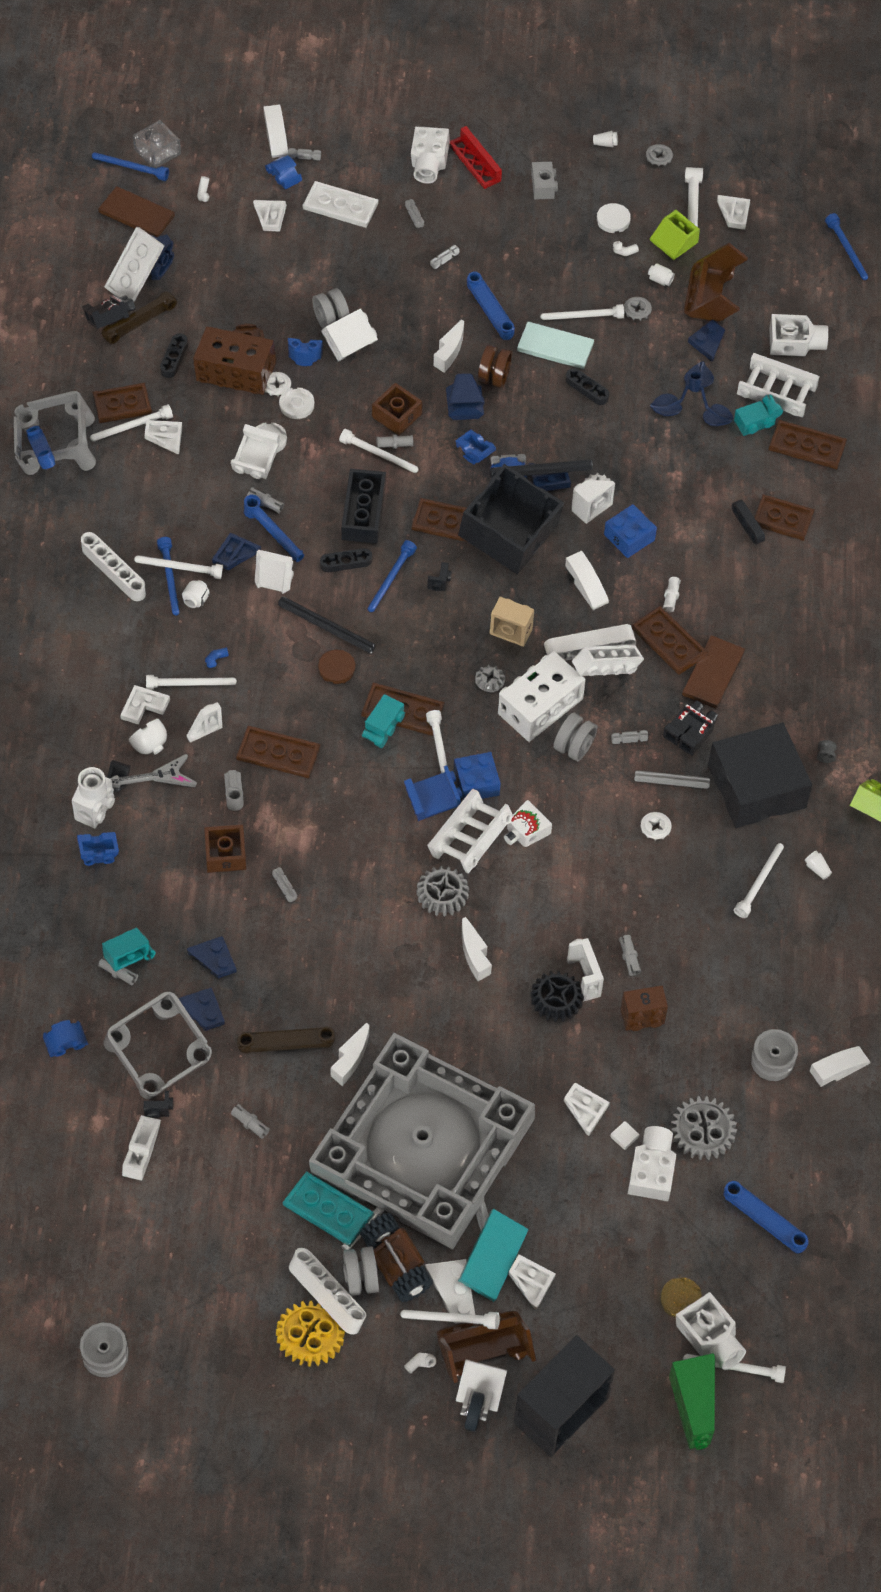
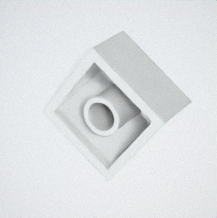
M586 480L582 484H577L573 490L571 511L587 524L613 504L615 483L613 481Z

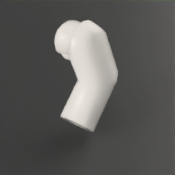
M201 176L197 194L198 200L203 202L209 200V194L206 193L209 178Z
M620 241L613 243V251L622 256H629L639 252L636 244L624 247Z
M418 1353L404 1367L409 1373H412L418 1367L430 1368L435 1366L437 1359L429 1353Z

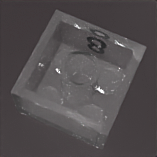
M161 120L133 135L134 150L153 168H157L181 154L180 139Z

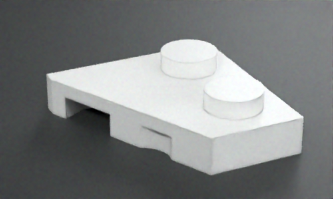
M146 420L145 439L179 454L182 422Z
M218 702L209 704L200 710L187 734L190 743L223 728L221 707Z
M577 1083L573 1084L564 1098L565 1104L588 1136L610 1103Z
M518 1255L509 1270V1276L531 1306L537 1310L556 1274Z

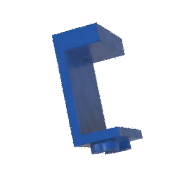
M447 765L443 766L444 773L414 784L411 778L404 781L418 821L456 808L461 804L462 792L460 787H455L454 782L457 781L453 770L449 771Z

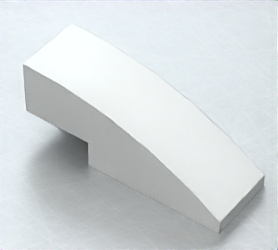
M264 106V118L272 158L287 156L288 147L281 106Z
M462 319L439 340V350L434 354L433 366L444 373L452 365L460 351L464 333V321Z
M583 551L567 557L565 566L575 579L574 584L592 610L608 604L609 600L605 590Z
M465 917L462 919L463 950L473 975L477 981H480L491 974L492 965L486 958L487 945Z
M367 1023L339 1048L340 1059L331 1067V1077L341 1086L353 1075L364 1056L369 1038V1024Z
M857 1046L837 1052L813 1063L810 1072L820 1087L833 1080L837 1082L870 1064V1061L862 1049Z
M141 1115L123 1163L122 1176L137 1180L143 1179L161 1120Z

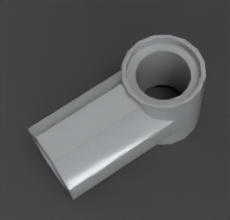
M230 770L224 774L226 805L230 810L238 811L244 805L241 772Z

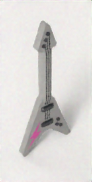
M187 754L154 770L152 773L120 778L116 775L110 778L112 780V787L120 788L124 784L151 780L189 787H196L197 782L179 772V769L188 758Z

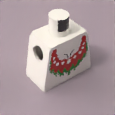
M527 800L513 814L510 823L507 825L509 833L504 836V839L509 845L518 840L524 847H527L550 835L552 823Z

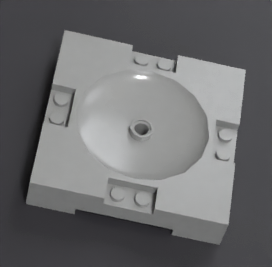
M393 1033L373 1063L372 1071L333 1129L330 1128L310 1158L311 1174L363 1203L366 1200L398 1217L399 1222L453 1250L483 1203L486 1192L501 1168L506 1166L535 1119V1104L501 1086L495 1088L430 1055L429 1050Z

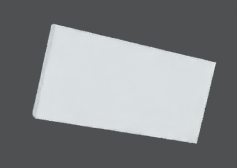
M315 181L303 204V209L367 228L378 205V199Z
M136 227L104 287L117 297L126 295L128 299L131 298L135 302L164 245L140 227Z

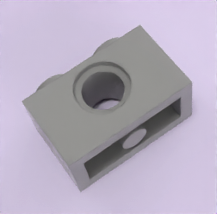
M532 162L531 178L534 199H554L555 192L558 191V183L554 181L556 179V168H553L552 162Z

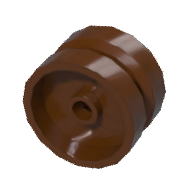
M487 345L479 366L478 382L488 384L492 379L494 387L503 388L510 371L512 350L503 348L498 354L496 346Z

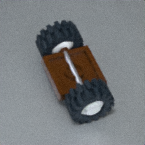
M382 1214L381 1217L378 1216L375 1220L372 1219L370 1223H367L361 1229V1237L367 1247L373 1246L376 1264L401 1302H408L409 1299L411 1301L414 1297H419L421 1293H425V1290L432 1286V1278L425 1267L421 1266L425 1261L405 1229L399 1227L392 1214Z

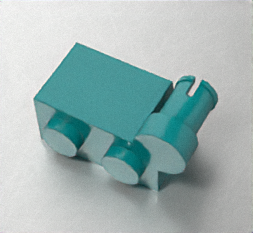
M769 394L762 399V402L758 401L736 409L734 422L743 436L754 434L759 430L775 425L776 418L782 415L783 409L775 402L773 396Z
M384 694L365 721L366 730L364 729L362 737L374 742V745L383 748L388 740V736L393 735L396 724L401 722L405 716L404 704Z
M137 927L102 943L103 956L115 972L143 959V957L145 960H149V957L152 959L156 953L149 945V940Z

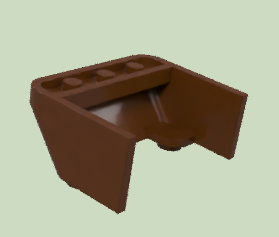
M727 243L696 261L690 273L684 313L691 318L719 322L738 312L740 308L722 295L723 284L734 277L735 267L747 261L748 257L732 244Z
M517 1311L499 1313L500 1323L498 1329H488L484 1324L461 1323L443 1328L437 1332L447 1372L454 1383L458 1382L457 1376L462 1375L466 1359L479 1362L508 1354L509 1357H513L515 1360L523 1359L528 1355L532 1362L536 1361L530 1329Z

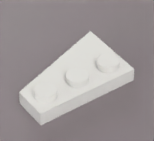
M466 1259L425 1264V1269L432 1278L433 1284L442 1297L448 1312L475 1315L471 1288L458 1281L465 1267Z

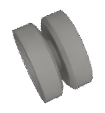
M338 288L327 291L326 295L320 293L312 298L314 312L322 330L350 314L346 300Z
M571 713L562 724L553 748L562 754L568 751V756L578 762L585 756L592 745L598 726L589 720L583 723L582 716Z
M777 1029L764 1031L755 1041L751 1055V1065L754 1071L761 1078L768 1081H779L792 1073L798 1056V1046L795 1039L789 1033Z
M373 1246L361 1248V1261H358L357 1253L354 1249L343 1250V1272L348 1293L351 1296L360 1295L362 1291L361 1281L364 1282L365 1291L368 1294L379 1292Z
M98 1323L92 1325L84 1332L80 1341V1351L84 1366L91 1374L98 1377H110L124 1369L128 1361L129 1351L125 1334L119 1327L111 1323Z

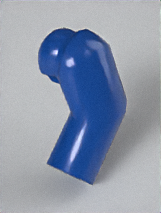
M227 647L213 650L205 658L208 668L216 667L217 659L229 656Z

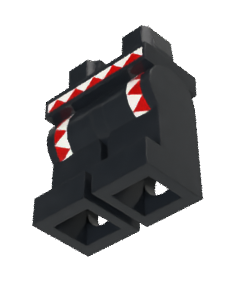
M112 295L110 299H105L101 304L94 307L90 304L82 306L87 322L97 329L122 319V317L124 319L128 318V312L136 309L131 298L128 299L126 295L122 297Z
M697 700L691 705L687 703L676 718L664 727L663 732L665 739L676 746L679 744V748L691 756L696 753L709 734L713 732L714 724L718 717V714L712 710H709L706 715L703 714L701 711L704 706Z

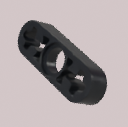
M178 333L172 337L160 365L163 377L171 378L176 375L188 347L186 335ZM172 353H177L179 356L177 358H171L169 355Z
M571 368L567 371L566 382L568 385L598 405H604L608 402V389L579 369ZM590 384L592 388L585 389L583 385Z
M738 500L733 502L731 505L732 511L751 541L755 545L764 542L765 534L744 501Z
M362 548L324 554L320 558V568L322 571L329 573L367 567L372 563V552L369 549ZM347 557L351 559V562L343 563L341 560Z

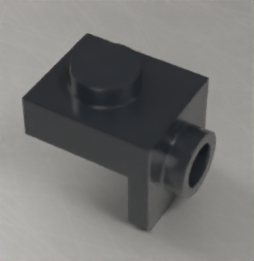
M441 563L439 577L428 576L427 589L446 591L447 581H451L452 571L449 570V563Z
M112 760L107 778L110 779L116 775L119 778L129 776L131 765ZM127 784L121 785L120 788L113 787V792L121 791Z
M165 1090L164 1101H144V1116L154 1119L169 1117V1110H173L174 1098L170 1097L169 1091Z

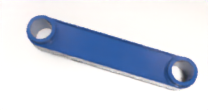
M478 272L469 273L467 277L468 289L500 337L504 340L512 339L515 332L514 324L481 277V274Z
M40 426L30 427L26 430L27 437L42 469L53 467L55 465V458Z
M730 1181L726 1184L723 1194L727 1201L740 1209L793 1252L802 1253L806 1250L808 1238L805 1233L801 1232L758 1199L739 1182ZM734 1189V1190H736L738 1193H737V1194H731L728 1190ZM794 1240L802 1241L803 1245L796 1244Z

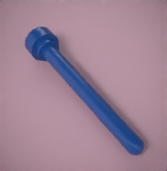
M96 152L92 153L93 159L153 174L158 180L166 181L169 176V168L163 166L153 168Z
M836 213L828 215L825 219L827 226L834 229L863 280H867L868 274L839 226L840 219Z
M161 537L157 540L158 550L163 554L164 560H171V538ZM165 567L172 613L177 616L180 611L172 568Z
M405 540L402 544L401 555L368 606L369 612L375 611L407 557L415 553L417 546L413 542Z

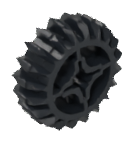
M560 970L557 971V974L550 971L549 976L543 973L542 979L537 978L536 984L532 985L533 991L530 993L532 998L531 1004L535 1005V1012L540 1011V1017L546 1015L547 1021L550 1018H554L556 1023L558 1018H560L564 1022L566 1017L571 1020L573 1014L577 1015L579 1009L582 1008L584 996L581 994L580 982L575 981L574 976L569 978L567 972L561 975ZM547 988L548 994L543 999L541 994ZM572 994L573 1000L567 1004L566 999L568 995Z

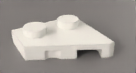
M718 195L717 202L728 227L745 229L750 199Z
M254 200L253 203L263 231H280L287 206L286 202Z

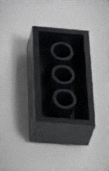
M350 468L341 527V540L378 544L386 488V472Z

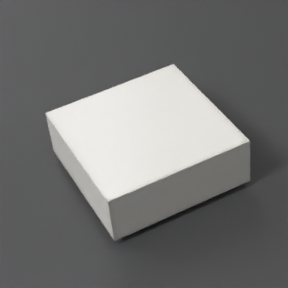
M624 1121L611 1133L610 1137L626 1150L639 1138L640 1134Z

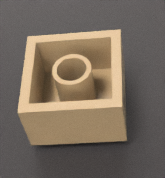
M499 597L491 613L490 634L524 647L533 629L534 609L527 605L516 603L511 599Z

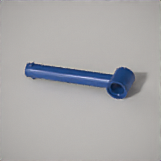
M256 495L246 496L244 499L245 516L256 518L289 553L292 560L296 562L301 561L304 558L303 550L295 546L288 536L260 508L259 497Z

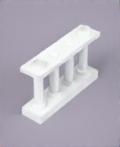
M753 353L749 368L752 370L747 383L739 382L737 394L757 402H762L766 395L771 394L783 411L803 418L806 404L803 401L809 390L816 391L820 376ZM759 372L769 376L763 389L753 385ZM776 378L785 381L780 394L770 392ZM792 384L802 387L796 400L786 397Z
M472 789L427 845L432 856L439 859L443 853H447L461 860L460 862L465 872L469 874L504 827L510 823L513 815L509 805L505 804L500 811L484 804L479 792ZM480 810L495 818L487 825L472 818L476 811ZM469 824L484 832L478 839H475L460 831L465 825ZM457 838L472 845V847L465 854L449 845Z

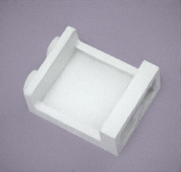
M361 309L326 326L321 331L338 362L378 340L375 329L371 328L366 313L362 312Z
M245 424L243 429L244 436L235 459L231 460L232 469L239 474L247 473L256 479H266L281 442L279 434Z
M576 939L569 943L567 962L568 964L579 962L585 977H582L581 994L584 996V1001L601 997L604 978L589 939Z

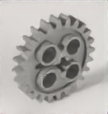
M698 1096L696 1102L690 1098L689 1105L682 1102V1108L677 1107V1114H673L672 1119L674 1121H671L670 1125L672 1127L671 1132L675 1135L673 1142H679L677 1148L684 1147L683 1154L689 1151L692 1152L691 1158L697 1154L699 1160L702 1159L703 1155H706L707 1160H710L712 1154L716 1159L719 1152L724 1155L726 1152L725 1148H731V1143L735 1141L734 1135L737 1133V1129H734L737 1122L732 1121L734 1114L728 1115L730 1108L723 1109V1102L717 1105L716 1098L709 1102L708 1096L705 1097L704 1101H701L700 1096ZM699 1112L703 1113V1126L706 1130L705 1136L708 1144L704 1142V1129L701 1127L702 1119ZM707 1116H714L716 1120H711ZM688 1118H694L696 1122H690ZM717 1134L720 1138L715 1139L711 1135ZM692 1136H696V1137H698L700 1140H699V1141H694V1140L691 1139V1137H692Z

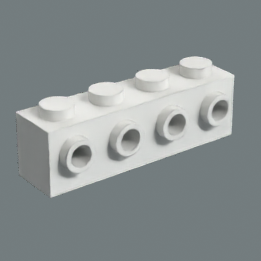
M636 645L584 647L572 660V663L580 676H604L610 674H632L637 670V667L644 658Z

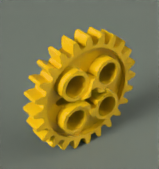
M301 1301V1307L293 1304V1311L287 1308L286 1315L281 1314L280 1321L277 1322L276 1336H278L277 1343L280 1344V1351L286 1350L285 1357L292 1355V1362L300 1359V1365L307 1361L310 1367L312 1361H315L317 1366H319L320 1360L328 1363V1356L332 1359L335 1358V1352L339 1353L341 1346H343L345 1331H342L343 1329L324 1308H321L319 1303L313 1306V1302L310 1301L309 1306H306ZM303 1319H308L310 1322H305ZM317 1320H320V1321L316 1324L315 1329H314V1332H312L316 1321H317ZM321 1329H326L328 1332H323ZM292 1335H298V1336H300V1337H299V1338H295V1337H292ZM310 1345H316L318 1347L312 1348Z

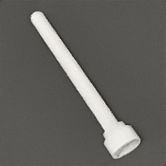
M619 304L612 309L543 313L540 317L542 320L613 315V317L620 319L624 318V306Z
M169 404L161 406L158 412L92 434L90 439L91 441L100 440L146 423V420L173 418L172 410Z
M344 429L340 435L339 441L344 444L352 443L413 473H417L419 470L417 466L356 438L352 431Z
M136 556L134 558L136 563L207 573L210 576H214L215 579H221L223 565L221 564L210 567L145 556Z
M146 675V689L154 690L158 686L235 685L237 683L235 678L154 677V675Z
M433 710L426 713V718L433 729L441 773H444L443 766L447 765L439 726L442 716L439 710Z
M778 843L745 899L736 904L734 913L741 918L748 917L751 912L750 904L782 852L783 844Z
M402 1310L400 1313L402 1318L484 1324L488 1329H498L500 1323L498 1312H489L484 1314V1316Z
M685 1354L683 1359L698 1357V1355ZM715 1360V1367L721 1368ZM738 1363L729 1370L769 1376L775 1382L783 1383L786 1366L777 1365V1367L768 1368Z

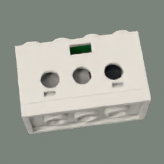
M553 651L551 654L545 655L537 665H532L523 676H518L509 687H504L500 691L498 714L530 742L583 700L585 678L580 676L574 668Z

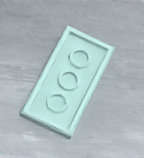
M527 322L517 351L584 369L592 350L594 339Z

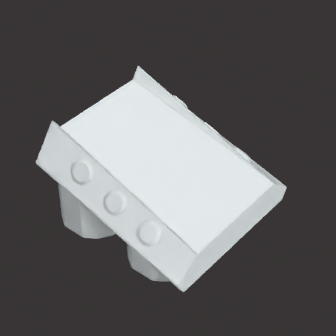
M258 550L255 569L257 588L264 587L281 591L282 594L289 591L294 575L292 571V557Z

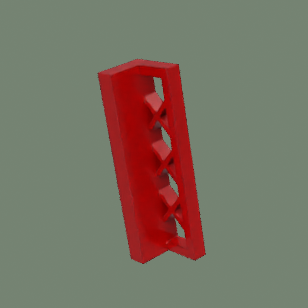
M468 127L461 128L460 137L450 141L449 146L484 189L501 182L502 169ZM462 142L465 147L459 148L456 145ZM465 154L473 155L474 158L468 159L465 157ZM474 165L482 166L483 169H474ZM483 176H488L491 180L485 182Z

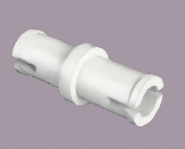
M677 577L669 578L668 589L664 594L665 602L663 609L668 613L674 612L676 600L679 598L678 589L681 580Z

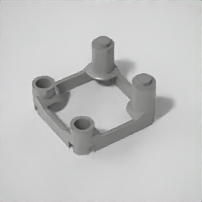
M71 391L27 402L29 407L26 408L22 404L16 407L14 411L17 418L14 417V453L16 455L15 459L26 474H35L40 469V465L33 450L22 452V429L26 431L30 427L39 426V410L65 404V411L69 415L74 416L78 422L79 438L72 440L65 449L52 451L55 461L74 459L84 471L90 470L95 466L96 459L88 448L86 427L93 424L95 417L79 392Z
M172 992L162 993L111 1026L104 1038V1047L118 1056L134 1080L140 1095L145 1099L155 1098L192 1071L205 1065L212 1054L211 1047L207 1045V1040L180 1000ZM151 1007L155 1016L160 1020L169 1019L180 1013L197 1037V1040L191 1043L187 1049V1059L191 1067L169 1080L166 1084L160 1076L154 1073H147L139 1077L121 1051L128 1046L131 1038L125 1024ZM197 1050L203 1051L205 1053V1060H196L194 1052ZM146 1083L153 1084L155 1092L144 1090V1085Z

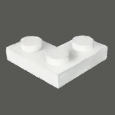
M134 685L120 715L121 719L139 725L145 710L163 715L170 701V696Z

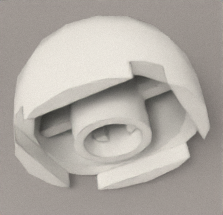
M159 719L147 723V727L140 728L129 738L130 744L139 753L150 754L153 752L156 755L164 749L162 745L166 742L167 731Z

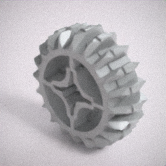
M442 866L439 867V870L433 867L432 873L426 870L425 876L421 875L420 882L417 883L416 895L418 896V901L422 903L423 909L428 908L429 914L435 911L436 916L439 913H443L445 917L447 912L453 915L454 910L459 912L461 906L464 907L468 900L469 887L467 886V879H463V874H458L457 869L450 871L449 866L446 870Z

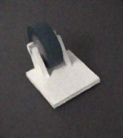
M465 1360L456 1401L463 1403L461 1415L467 1416L465 1422L466 1430L476 1431L479 1420L486 1421L489 1410L498 1411L507 1370Z

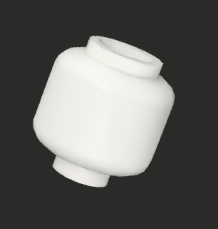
M190 581L182 593L184 603L190 608L203 606L209 596V589L203 581Z

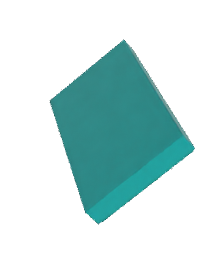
M307 1171L282 1202L283 1206L349 1247L360 1235L361 1229L374 1216L373 1211Z
M492 1209L458 1281L494 1302L529 1229Z

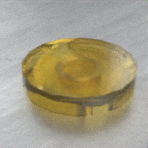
M685 1277L669 1280L661 1292L663 1309L670 1316L676 1318L677 1313L702 1297L700 1287L693 1280Z

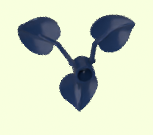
M704 361L693 366L685 374L684 381L686 385L679 400L673 394H662L650 404L651 409L663 416H674L682 411L680 403L683 402L688 389L692 392L701 391L705 409L707 410L703 413V420L707 424L722 426L733 422V415L725 406L720 404H714L711 408L708 406L704 387L713 383L714 375Z

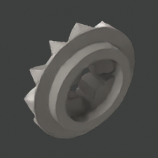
M656 144L647 149L646 157L647 161L651 162L652 165L657 164L658 167L660 165L666 166L667 163H671L673 153L669 147Z
M632 297L624 304V312L627 314V317H632L633 320L636 318L641 321L642 318L647 319L648 315L651 314V304L645 298ZM640 306V310L635 312V309Z
M488 664L487 667H481L476 672L475 682L481 690L495 692L503 687L505 676L503 671L499 670L497 666L490 667ZM493 674V679L487 683V677Z

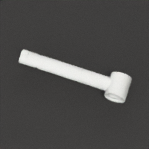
M686 167L685 183H689L688 220L698 227L699 183L702 184L703 168Z

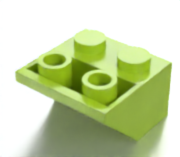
M674 210L661 221L651 236L650 241L675 260L698 243L700 229L679 211Z
M873 779L867 780L859 786L850 806L880 822L881 783Z

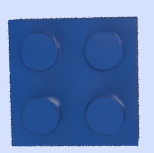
M632 504L605 522L604 535L629 558L655 540L657 527Z
M491 752L454 759L453 771L457 785L460 787L463 795L462 801L472 789L477 790L482 799L500 795V780Z

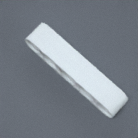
M92 532L84 533L81 536L83 553L133 601L143 600L146 596L144 580L96 534Z
M628 624L555 637L544 642L547 655L555 651L565 661L574 659L584 647L636 645L632 627Z
M298 1248L289 1264L290 1272L346 1333L357 1334L366 1318V1312L308 1249Z

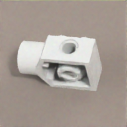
M415 127L411 160L412 166L415 167L414 177L417 181L433 183L437 179L438 171L446 168L450 144L449 129Z
M772 314L769 327L770 355L806 356L809 350L827 349V325H813L807 315Z
M89 767L80 772L78 787L72 798L75 820L94 829L98 823L103 822L107 809H110L115 802L112 780L106 778L103 771L98 768Z
M659 1126L645 1128L643 1143L635 1148L628 1194L663 1201L669 1200L676 1154L671 1151L673 1133L669 1129Z
M710 1292L676 1314L677 1328L700 1356L714 1353L716 1362L723 1370L734 1367L745 1356L746 1350L735 1338V1321Z

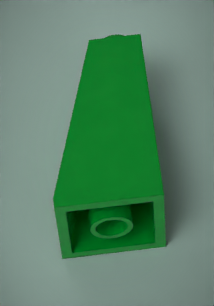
M714 1353L673 1362L670 1370L669 1379L689 1449L696 1448V1450L707 1448L715 1431Z

